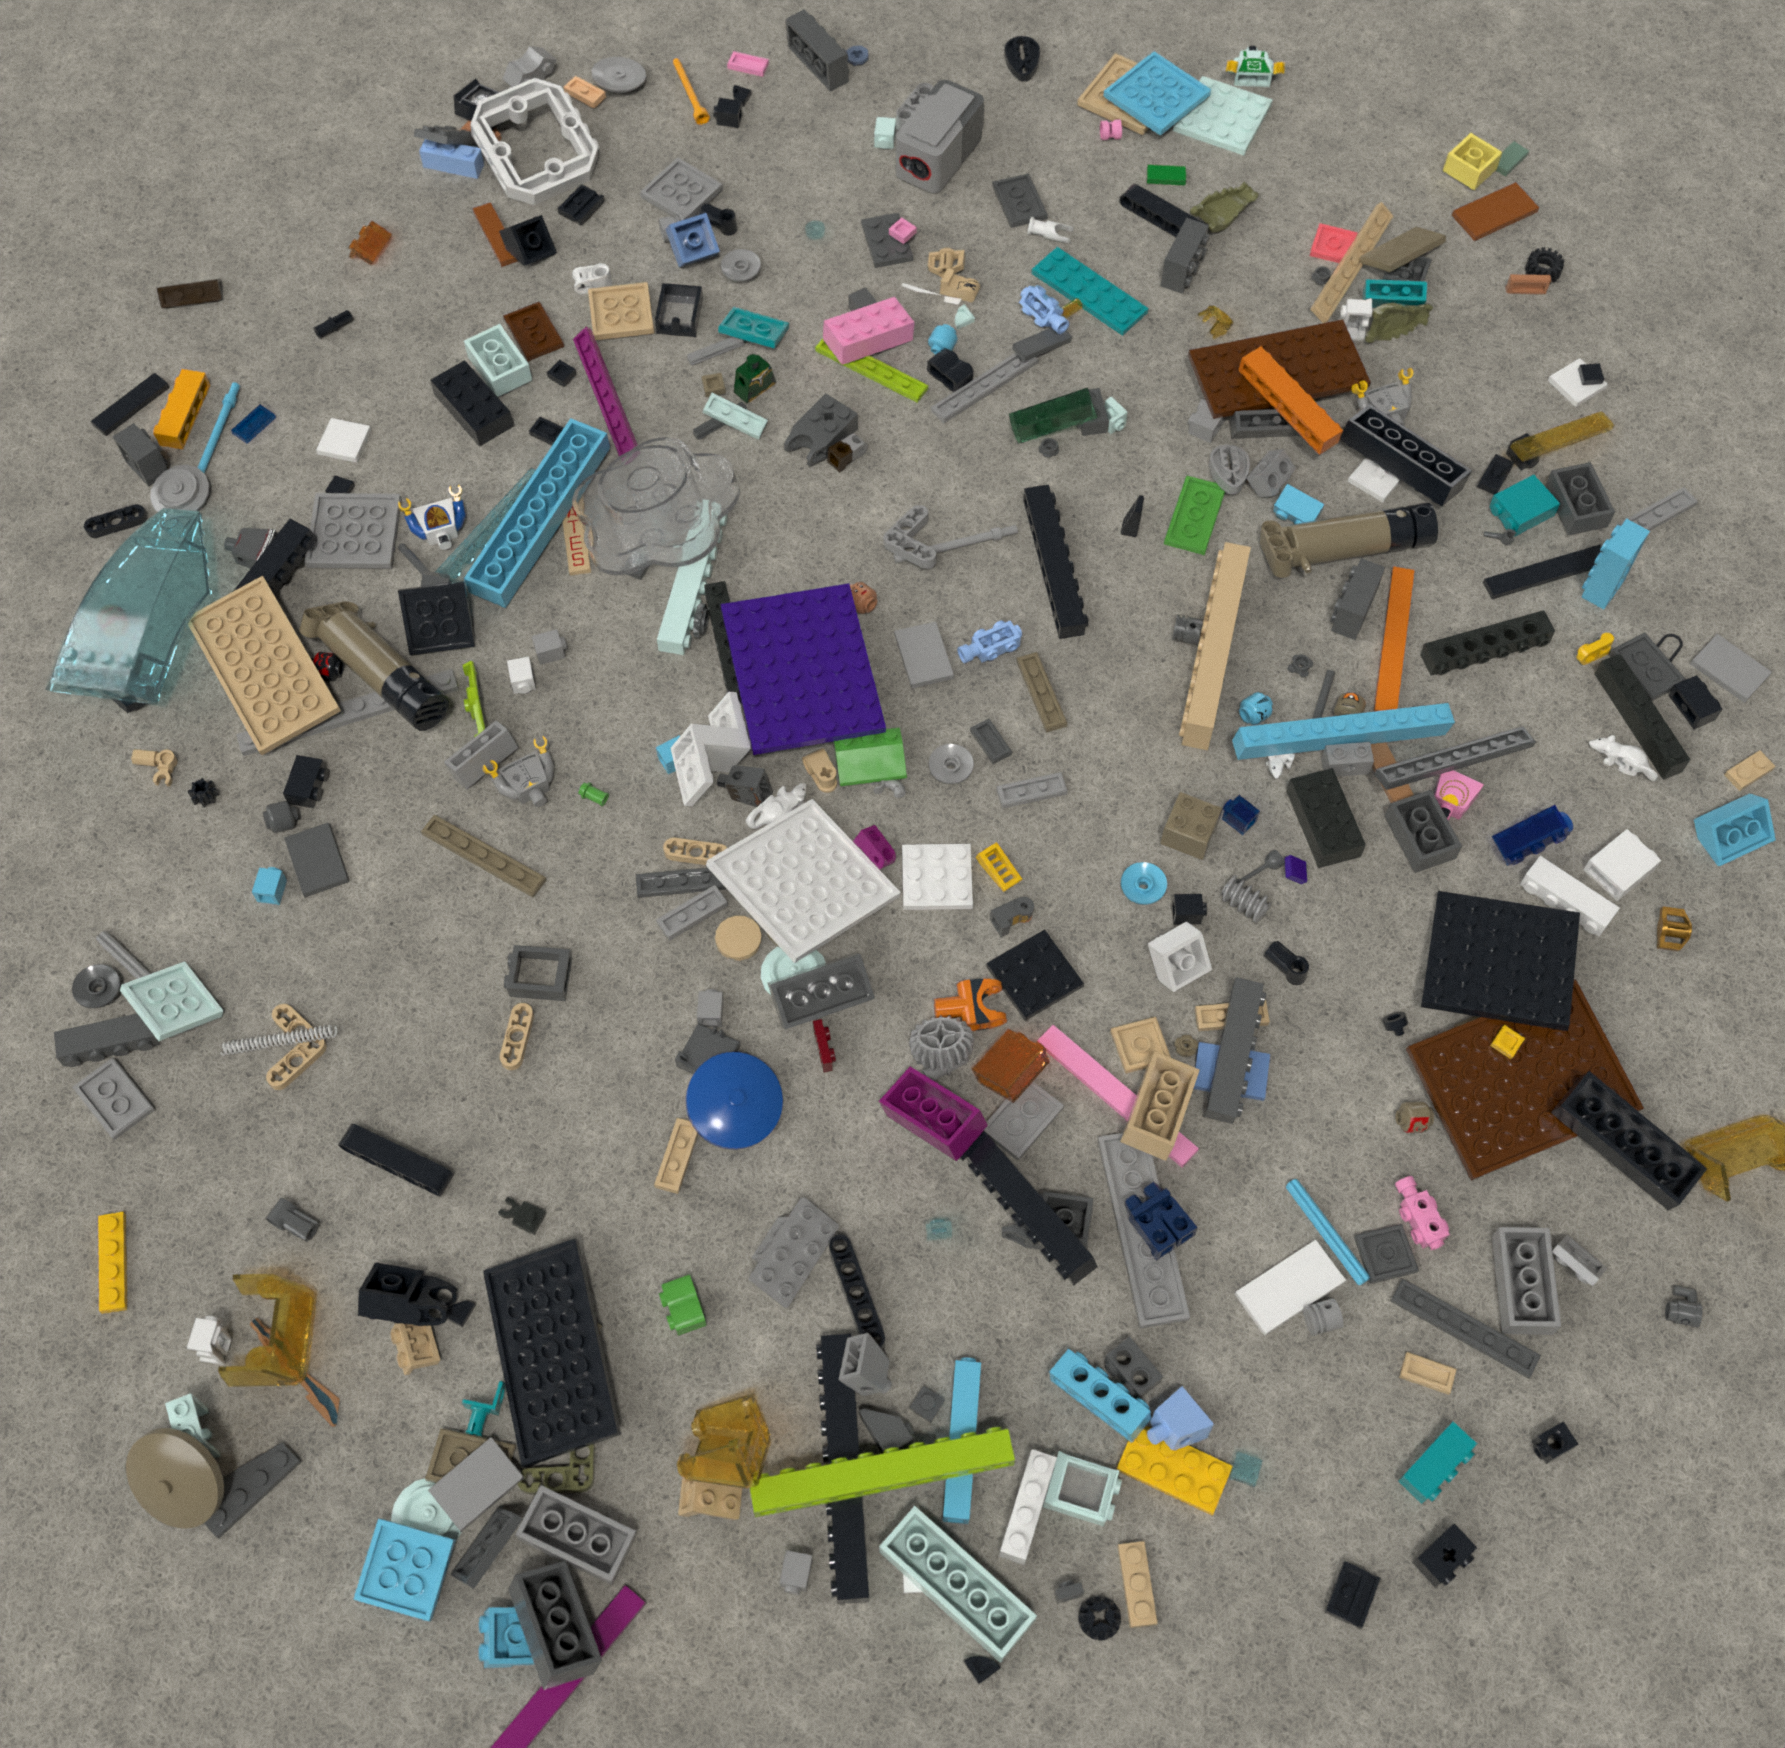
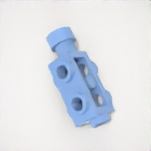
M1036 285L1022 290L1020 294L1022 298L1019 302L1023 306L1022 311L1029 316L1033 315L1036 318L1034 322L1043 328L1045 326L1052 327L1058 334H1062L1067 330L1069 321L1064 316H1061L1064 310L1058 305L1059 302L1046 294V290L1043 287Z
M1011 620L1006 623L998 621L993 625L992 629L976 631L972 637V644H965L957 648L958 655L964 664L972 661L973 657L978 656L981 663L987 660H994L999 655L1012 652L1020 646L1022 631L1018 625H1013Z

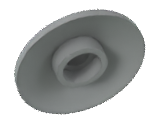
M745 249L733 250L727 253L721 261L723 274L734 281L750 280L759 273L761 268L759 257L752 251Z
M957 744L942 745L936 748L929 758L931 774L938 781L946 784L963 782L973 771L974 762L972 755L966 748ZM948 766H954L955 768H954V769H948L947 767H948Z

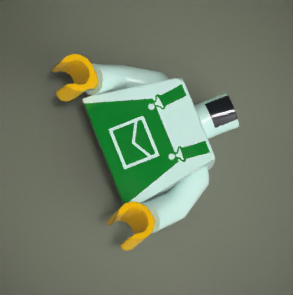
M1252 45L1246 50L1240 51L1239 57L1228 60L1226 71L1231 74L1236 73L1234 86L1270 87L1272 75L1285 74V63H1274L1269 59L1266 51H1258V48Z

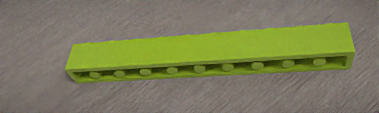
M994 1427L987 1429L985 1434L976 1435V1432H968L962 1434L960 1439L950 1440V1437H943L935 1440V1444L925 1445L924 1442H918L909 1445V1449L899 1450L898 1447L884 1450V1454L873 1456V1453H863L857 1456L858 1459L847 1461V1458H838L832 1460V1464L821 1466V1463H813L807 1465L804 1470L795 1471V1468L781 1470L779 1475L769 1476L768 1473L755 1475L754 1480H749L754 1516L757 1518L1014 1466L1015 1457L1009 1430Z

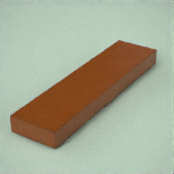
M491 202L472 208L501 267L518 262L505 248L499 233L500 230L505 228Z

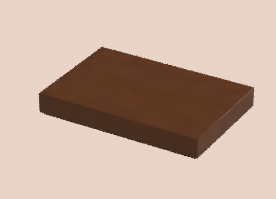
M540 301L503 315L507 327L527 362L565 347L564 342Z

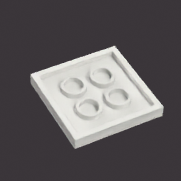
M971 844L902 845L903 910L973 909Z

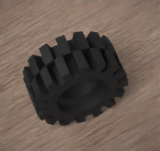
M1542 247L1541 251L1539 248L1535 249V252L1532 251L1525 266L1526 275H1550L1551 282L1555 283L1560 278L1565 261L1562 259L1563 256L1561 254L1557 255L1558 251L1556 250L1551 252L1552 248L1545 250V247ZM1539 264H1546L1550 268H1543Z

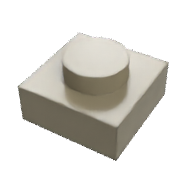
M721 373L701 376L706 397H710L711 393L716 395L726 394Z

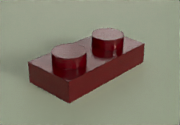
M822 1019L813 1021V1031L823 1073L833 1071L832 1063L836 1062L834 1049H829L827 1041L831 1040L828 1026H823Z

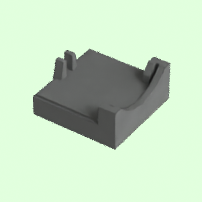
M698 1023L683 1051L678 1052L675 1058L676 1067L694 1074L708 1059L722 1053L738 1052L741 1044L739 1041L726 1036L721 1029L718 1032L716 1027L710 1029Z

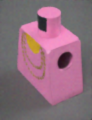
M1454 770L1440 774L1434 796L1448 821L1451 816L1461 819L1477 799L1484 784Z

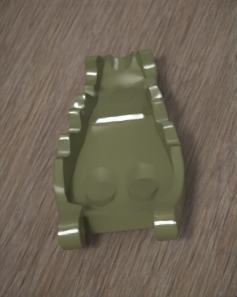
M1243 182L1240 187L1235 189L1233 187L1223 188L1220 193L1215 191L1212 195L1209 194L1198 205L1193 206L1190 209V214L1194 217L1199 216L1209 225L1208 229L1212 233H1216L1230 226L1238 215L1258 198L1259 193L1253 191L1252 187L1248 186L1246 182Z
M1386 303L1376 307L1372 313L1374 319L1371 329L1366 333L1365 341L1368 343H1373L1376 340L1391 341L1392 338L1399 339L1400 334L1408 335L1409 331H1414V327H1417L1418 324L1427 326L1428 318L1430 317L1429 312L1432 311L1433 306L1428 303L1417 306Z

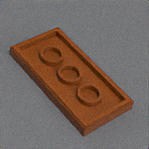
M1515 182L1453 210L1451 216L1476 241L1537 213L1539 207Z

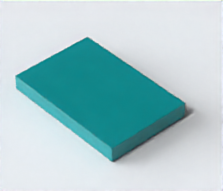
M733 307L718 326L719 333L774 349L789 329V323L737 307Z

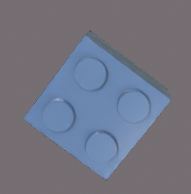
M707 213L670 224L665 229L679 268L716 256L720 252Z

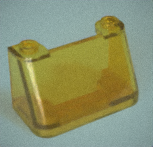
M754 1393L696 1410L694 1421L691 1422V1428L694 1436H698L700 1441L695 1455L690 1456L689 1453L680 1455L677 1461L679 1475L681 1477L684 1476L689 1481L745 1489L758 1486L771 1438Z

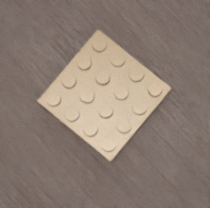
M1115 53L1079 97L1077 105L1111 121L1120 119L1122 126L1141 135H1144L1149 128L1103 97L1106 88L1138 64Z

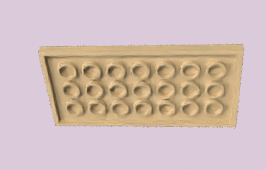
M263 576L185 618L261 755L341 711Z

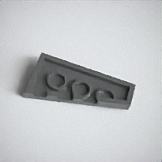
M282 1442L223 1477L224 1495L222 1503L217 1512L204 1524L216 1538L220 1539L301 1462Z

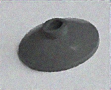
M103 964L86 967L78 973L72 984L74 999L81 1006L92 1009L103 1007L112 1002L120 990L119 975L113 968ZM98 987H102L100 991L95 992Z

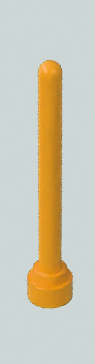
M675 58L673 64L694 108L693 117L698 125L708 123L710 116L707 109L701 107L680 60Z

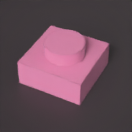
M902 217L889 228V235L903 244L917 233V227Z

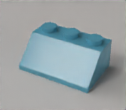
M1747 794L1694 819L1697 838L1717 866L1724 865L1776 840L1768 799L1753 794Z

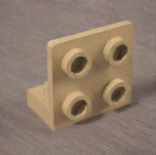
M702 1458L684 1462L678 1515L689 1517L704 1514L731 1520L739 1519L744 1467Z

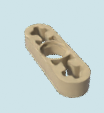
M670 838L663 845L664 854L667 859L706 865L708 859L717 855L718 852L727 849L723 844L681 838ZM673 846H677L678 848L675 850V853H672L670 851V849H672ZM684 847H686V855L683 854ZM694 848H700L703 851L698 857H693L690 854ZM707 850L710 851V854H708L709 858H706Z
M526 1003L515 1005L511 1011L500 1053V1061L507 1070L518 1069L524 1059L534 1020L533 1010ZM523 1011H526L528 1016L523 1017V1026L519 1025L520 1018L517 1014H522ZM514 1032H522L524 1037L521 1041L514 1042L510 1039ZM511 1047L515 1048L514 1055L516 1059H513L511 1063H508L506 1057L511 1056Z

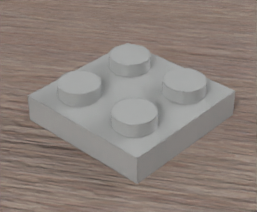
M1568 1234L1552 1251L1560 1264L1572 1268L1580 1281L1585 1284L1589 1283L1591 1286L1600 1279L1607 1269L1606 1266Z

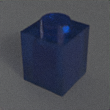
M1238 795L1234 800L1230 799L1224 805L1222 820L1243 836L1257 822L1260 810L1241 795Z

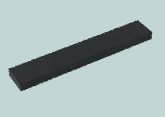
M1599 544L1485 578L1483 584L1493 600L1590 571L1595 564L1594 561L1597 556L1602 552L1600 551L1601 546Z

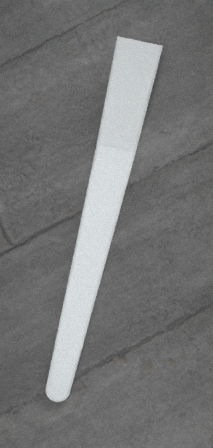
M905 283L902 284L903 287L917 292L937 294ZM944 296V302L959 305L961 301L960 298Z

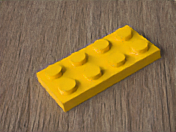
M1148 1426L1144 1427L1132 1443L1128 1441L1116 1471L1119 1470L1122 1474L1213 1516L1233 1467L1232 1465L1189 1445L1177 1450L1170 1449L1164 1440L1154 1445L1147 1436V1431L1152 1429Z

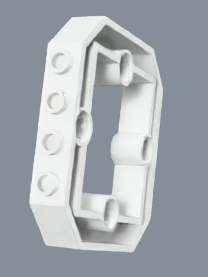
M533 78L478 102L471 121V134L509 198L535 205L589 182L598 159L599 145L595 138H591L587 124H583L578 109L572 106L569 94L565 93L559 85ZM548 103L561 125L563 137L570 140L579 156L564 163L558 158H550L545 163V171L521 181L511 164L510 146L505 142H498L490 127L508 119L517 124L524 123L528 118V111Z

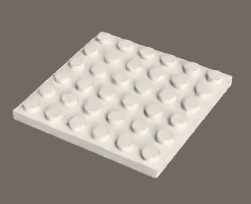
M813 799L713 856L706 863L708 869L794 963L899 898L901 893Z

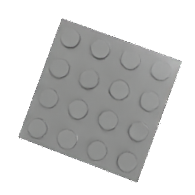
M316 493L310 530L315 536L316 541L313 548L306 553V568L392 569L400 512L398 502L401 505L400 494Z

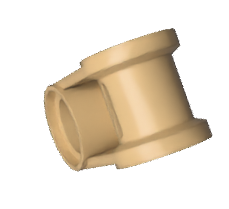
M819 749L802 757L805 769L811 775L819 790L825 793L834 791L837 787V772L825 749Z

